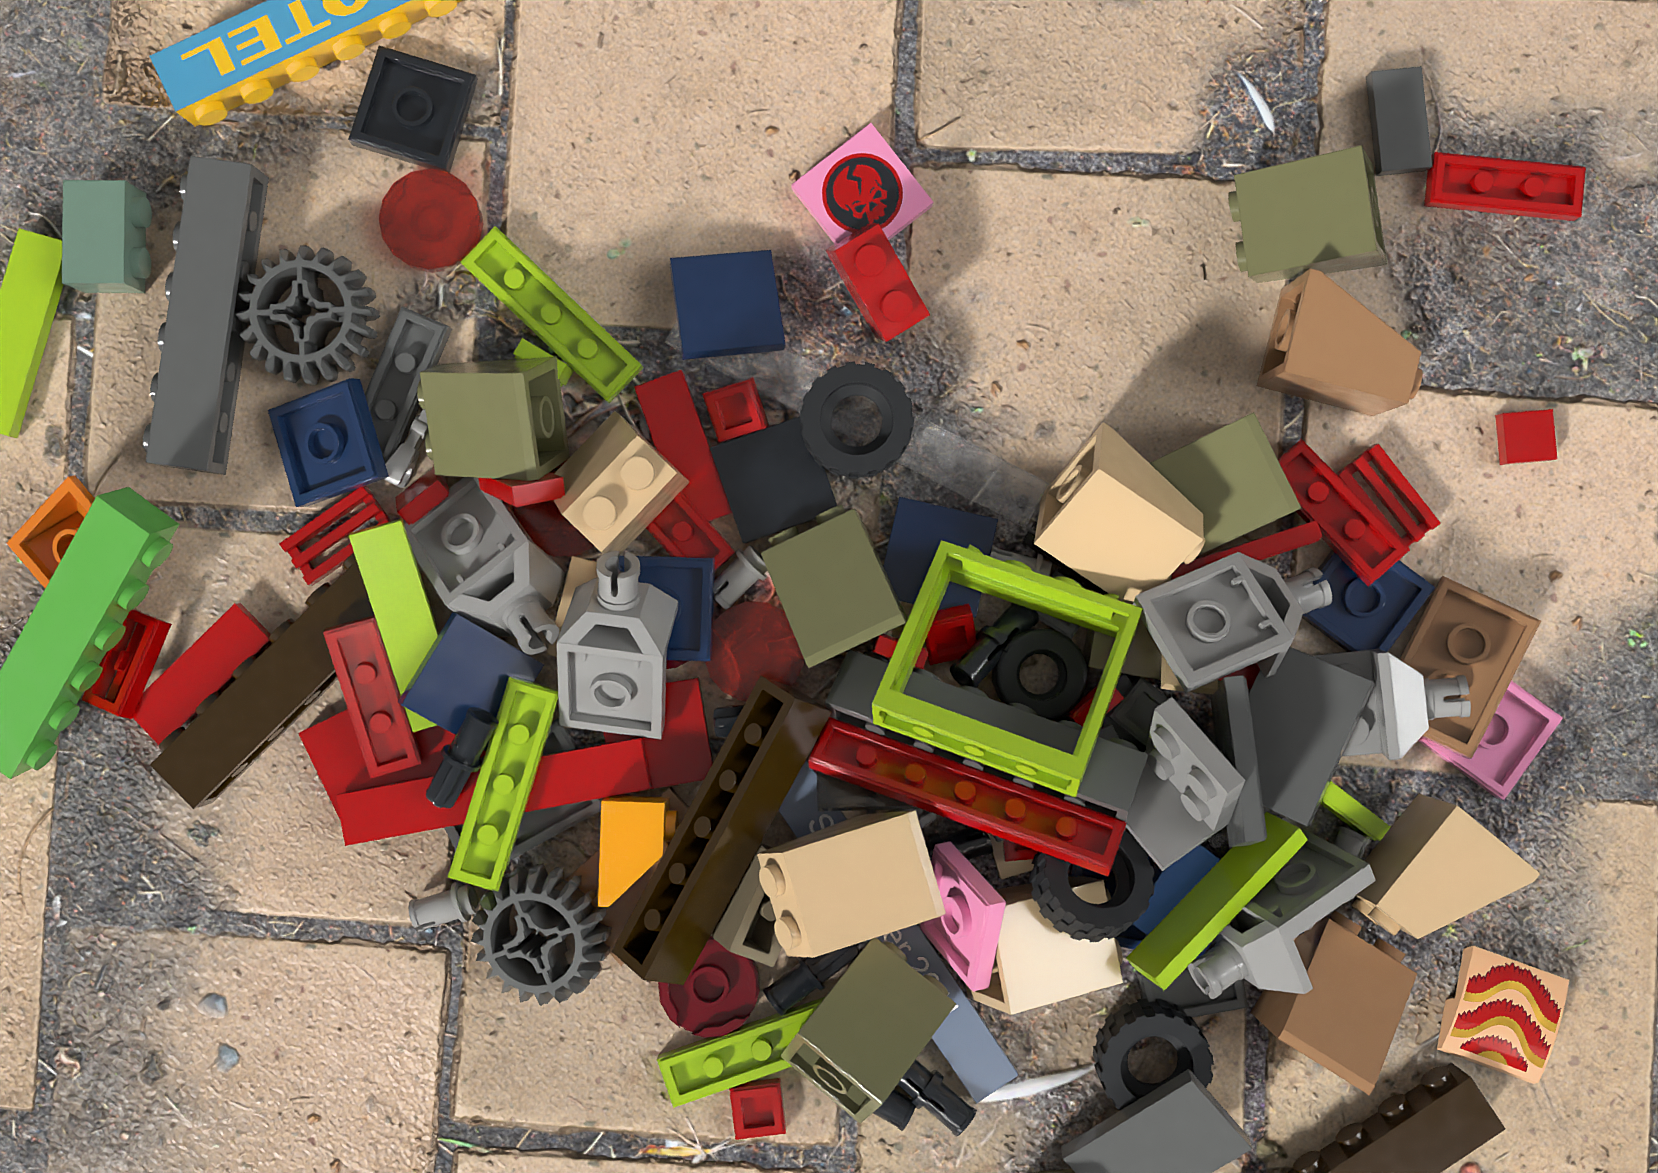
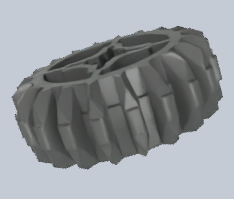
M300 245L296 257L289 250L280 249L279 265L268 258L261 259L262 267L266 274L263 277L254 273L247 274L249 282L255 285L253 293L245 291L238 293L240 300L250 304L248 310H242L235 314L239 321L251 325L239 335L244 342L255 344L250 351L252 358L258 361L266 360V371L274 375L283 371L284 380L296 383L302 376L305 383L317 385L321 374L328 381H336L338 379L337 365L348 372L355 371V364L350 358L353 353L364 358L369 356V350L361 345L363 337L368 339H376L378 337L377 331L366 326L367 321H374L380 317V312L377 309L366 306L376 298L374 290L370 287H362L367 280L366 275L359 269L351 271L352 262L344 256L334 259V253L324 247L320 248L315 255L313 249L309 246ZM318 278L332 280L337 285L343 297L344 306H336L331 302H325L323 290L318 288ZM292 286L288 299L278 303L284 292ZM311 307L321 312L316 313L315 316L307 317L306 324L296 319L302 318V316L309 315L311 313ZM274 325H282L288 329L292 328L294 341L299 343V355L290 354L282 346ZM341 327L335 339L325 347L328 333L334 328Z
M544 863L536 864L529 871L525 867H519L510 873V877H504L498 892L489 890L482 896L479 902L482 908L475 913L472 920L480 928L473 933L471 942L484 946L477 953L476 961L490 963L491 968L487 972L486 979L499 976L504 981L501 994L509 992L514 987L519 991L520 1003L528 1001L533 995H535L540 1006L548 1004L553 997L561 1003L568 1000L573 992L575 994L583 992L590 984L589 981L595 979L602 971L603 964L601 961H604L609 955L611 948L603 941H606L611 935L612 927L599 922L607 915L608 907H594L591 902L597 896V889L588 890L586 893L582 892L579 889L582 875L574 876L568 882L564 878L563 866L554 868L549 874ZM514 904L518 915L514 917L518 930L514 935H511L509 919ZM536 929V933L529 935L533 930ZM540 931L545 935L544 937L539 934ZM570 933H573L575 955L573 962L568 964L565 953L568 951L565 938ZM553 934L549 939H547V935Z

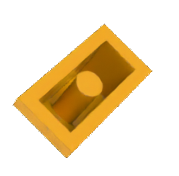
M609 796L601 801L598 907H609L664 855L668 842H671L678 829V811L669 810L670 797Z

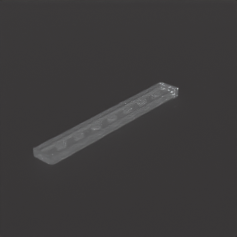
M676 320L665 344L681 353L678 323ZM784 348V351L694 359L737 382L753 377L758 393L799 414L806 392H809L818 376L821 378L828 370L787 348ZM850 396L840 401L834 408L831 416V426L834 432L864 446L872 442L880 433L882 415L878 406L870 399L863 396ZM913 413L914 427L911 439L903 455L895 463L1025 529L1049 483Z

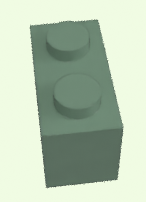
M63 180V284L84 293H145L146 279L149 278L152 268L151 257L146 249V228L151 225L152 209L145 192L125 180Z

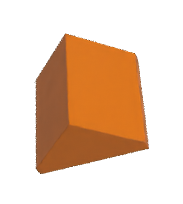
M75 475L68 476L6 543L44 588L47 587L95 500Z

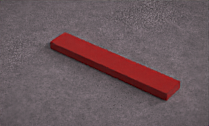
M831 717L828 718L808 760L809 768L1108 877L1127 824L1125 821Z
M643 737L542 755L525 812L650 789L652 785ZM481 767L477 772L471 773L455 805L451 808L436 807L433 805V802L426 798V790L434 776L337 794L336 799L345 846L464 824Z

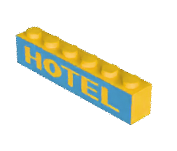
M267 0L149 57L175 112L195 127L198 125L207 126L222 121L228 115V111L245 103L255 104L268 99L274 93V89L291 81L303 82L313 78L318 74L319 68L331 62L350 60L364 52L365 46L382 38L393 39L402 36L410 30L412 24L426 17L444 16L453 11L457 3L462 0Z

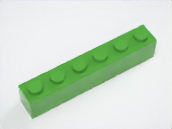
M130 487L96 496L0 670V772L9 779L32 768L34 770L41 769L55 755L58 746L54 742L58 735L78 715L80 707L76 704L83 692L89 689L100 677L103 670L99 665L106 652L112 649L123 637L126 630L125 626L122 625L128 613L146 597L149 591V586L146 584L153 570L168 558L173 549V544L170 543V540L180 524Z

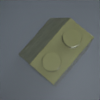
M1362 145L1234 175L1236 191L1228 193L1229 207L1233 221L1241 222L1243 241L1236 242L1237 262L1240 271H1248V277L1256 283L1298 278L1310 268L1327 274L1387 265L1374 168Z
M557 356L438 364L420 372L421 380L418 383L417 395L421 408L426 411L428 432L425 438V447L429 459L433 460L435 475L525 481L539 480L570 458L560 379H558Z
M1254 412L1150 462L1164 478L1203 513L1205 543L1198 555L1301 508Z
M843 505L831 508L814 517L818 526L799 534L796 526L769 538L768 540L772 547L761 552L808 668L894 629L908 620L865 525L855 508L847 512Z
M872 938L795 1035L780 1057L861 1124L885 1102L955 1007L956 1003L947 996L948 991L940 981L927 974L922 976L907 963L906 955L897 946L888 941L881 942L877 938Z

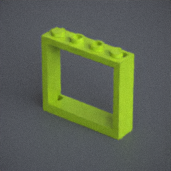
M941 540L872 702L873 724L1076 798L1137 631L1143 608L1119 601V595L1117 594L1102 595L1084 589L1079 583L1067 577L1058 576L1052 578L1034 572L1029 566L1020 561H1001L984 555L972 545H969L968 549ZM950 581L1116 638L1073 755L903 694Z

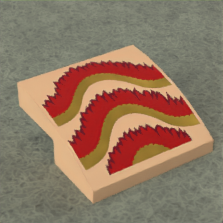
M1476 946L1464 948L1456 995L1454 998L1445 1000L1437 1049L1529 1083H1539L1558 1034L1569 980Z

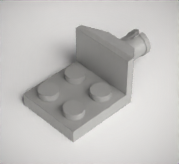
M463 477L449 488V496L413 525H408L407 523L404 525L414 557L449 609L496 637L515 636L518 640V645L526 654H538L547 649L537 635L540 631H542L551 644L557 640L559 628L545 611L554 604L566 573L532 541L506 502L480 490L478 478Z
M611 551L603 554L597 560L596 571L598 577L575 588L557 640L559 726L661 739L665 726L667 647L678 610V601L651 584L638 582L640 561L635 555L629 552L625 553L624 572L619 570V551Z
M1237 552L1136 595L1133 605L1143 608L1140 616L1141 620L1185 693H1188L1254 663H1257L1265 678L1274 675L1295 638L1302 615L1317 608L1320 609L1330 605L1332 602V592L1327 580L1313 585V581L1320 579L1323 575L1316 567H1310L1303 570L1302 573L1284 580L1276 568Z
M1381 649L1311 655L1375 683L1342 756L1382 753L1389 760L1401 759L1429 729L1428 720L1456 716L1460 718L1470 717V700H1465V698L1443 700L1446 696L1470 694L1465 675L1429 680V678H1423L1421 673L1389 652Z
M1172 697L1154 710L1146 750L1143 752L1149 755L1126 819V828L1162 871L1229 824L1245 783V779Z
M1302 828L1301 831L1308 839L1307 842L1215 937L1217 943L1214 947L1199 958H1195L1188 965V970L1197 986L1203 993L1209 994L1211 999L1217 998L1222 994L1223 990L1243 978L1258 989L1306 994L1312 990V984L1293 939L1302 932L1312 928L1316 922L1343 903L1353 899L1357 893L1376 881L1370 864Z

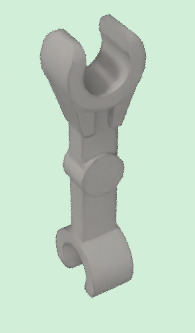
M422 410L421 414L414 419L410 427V435L405 444L402 443L385 464L389 477L384 480L397 487H406L414 473L419 456L418 449L428 432L425 410Z

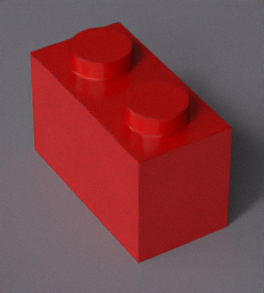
M868 223L825 250L875 338L887 342L930 316L929 311L879 223Z

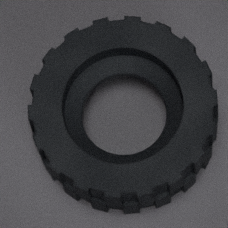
M846 362L845 366L838 368L834 366L828 369L824 376L821 378L818 376L812 383L811 389L804 396L802 409L800 410L801 434L808 452L811 453L821 467H825L834 475L846 476L848 479L870 478L884 470H888L903 455L911 439L914 427L913 405L911 398H908L905 393L906 388L901 381L897 382L892 377L891 372L885 368L883 370L878 369L872 363L865 362V365L855 364V362ZM850 396H863L870 399L878 406L882 415L880 433L872 442L864 446H850L843 443L836 437L831 426V416L834 408L840 401Z
M1124 831L1111 868L1116 879V889L1109 901L1093 904L1079 898L1072 890L1068 881L1070 863L1039 851L1035 854L1031 863L1034 866L1030 872L1029 882H1032L1033 891L1031 893L1034 902L1037 901L1040 907L1039 912L1045 919L1048 918L1054 924L1053 927L1060 933L1065 932L1071 935L1070 938L1078 941L1087 939L1089 942H1100L1103 938L1110 940L1118 936L1146 912L1151 904L1148 901L1154 895L1155 885H1153L1152 878L1155 876L1154 869L1148 861V853L1139 845L1131 833Z
M1156 998L1155 1002H1148L1147 999H1137L1136 1003H1126L1120 1006V1010L1114 1014L1111 1013L1105 1019L1106 1023L1102 1029L1099 1028L1095 1036L1097 1043L1096 1046H1093V1057L1096 1061L1094 1066L1108 1098L1112 1099L1114 1106L1120 1111L1187 1069L1197 1077L1205 1088H1207L1208 1083L1211 1084L1213 1073L1211 1065H1214L1213 1055L1208 1048L1210 1045L1192 1017L1189 1018L1181 1007L1176 1004L1174 1006L1170 1005L1166 1000ZM1152 1036L1162 1037L1171 1042L1177 1051L1178 1060L1175 1070L1167 1079L1158 1083L1139 1081L1130 1073L1128 1068L1130 1050L1138 1041Z

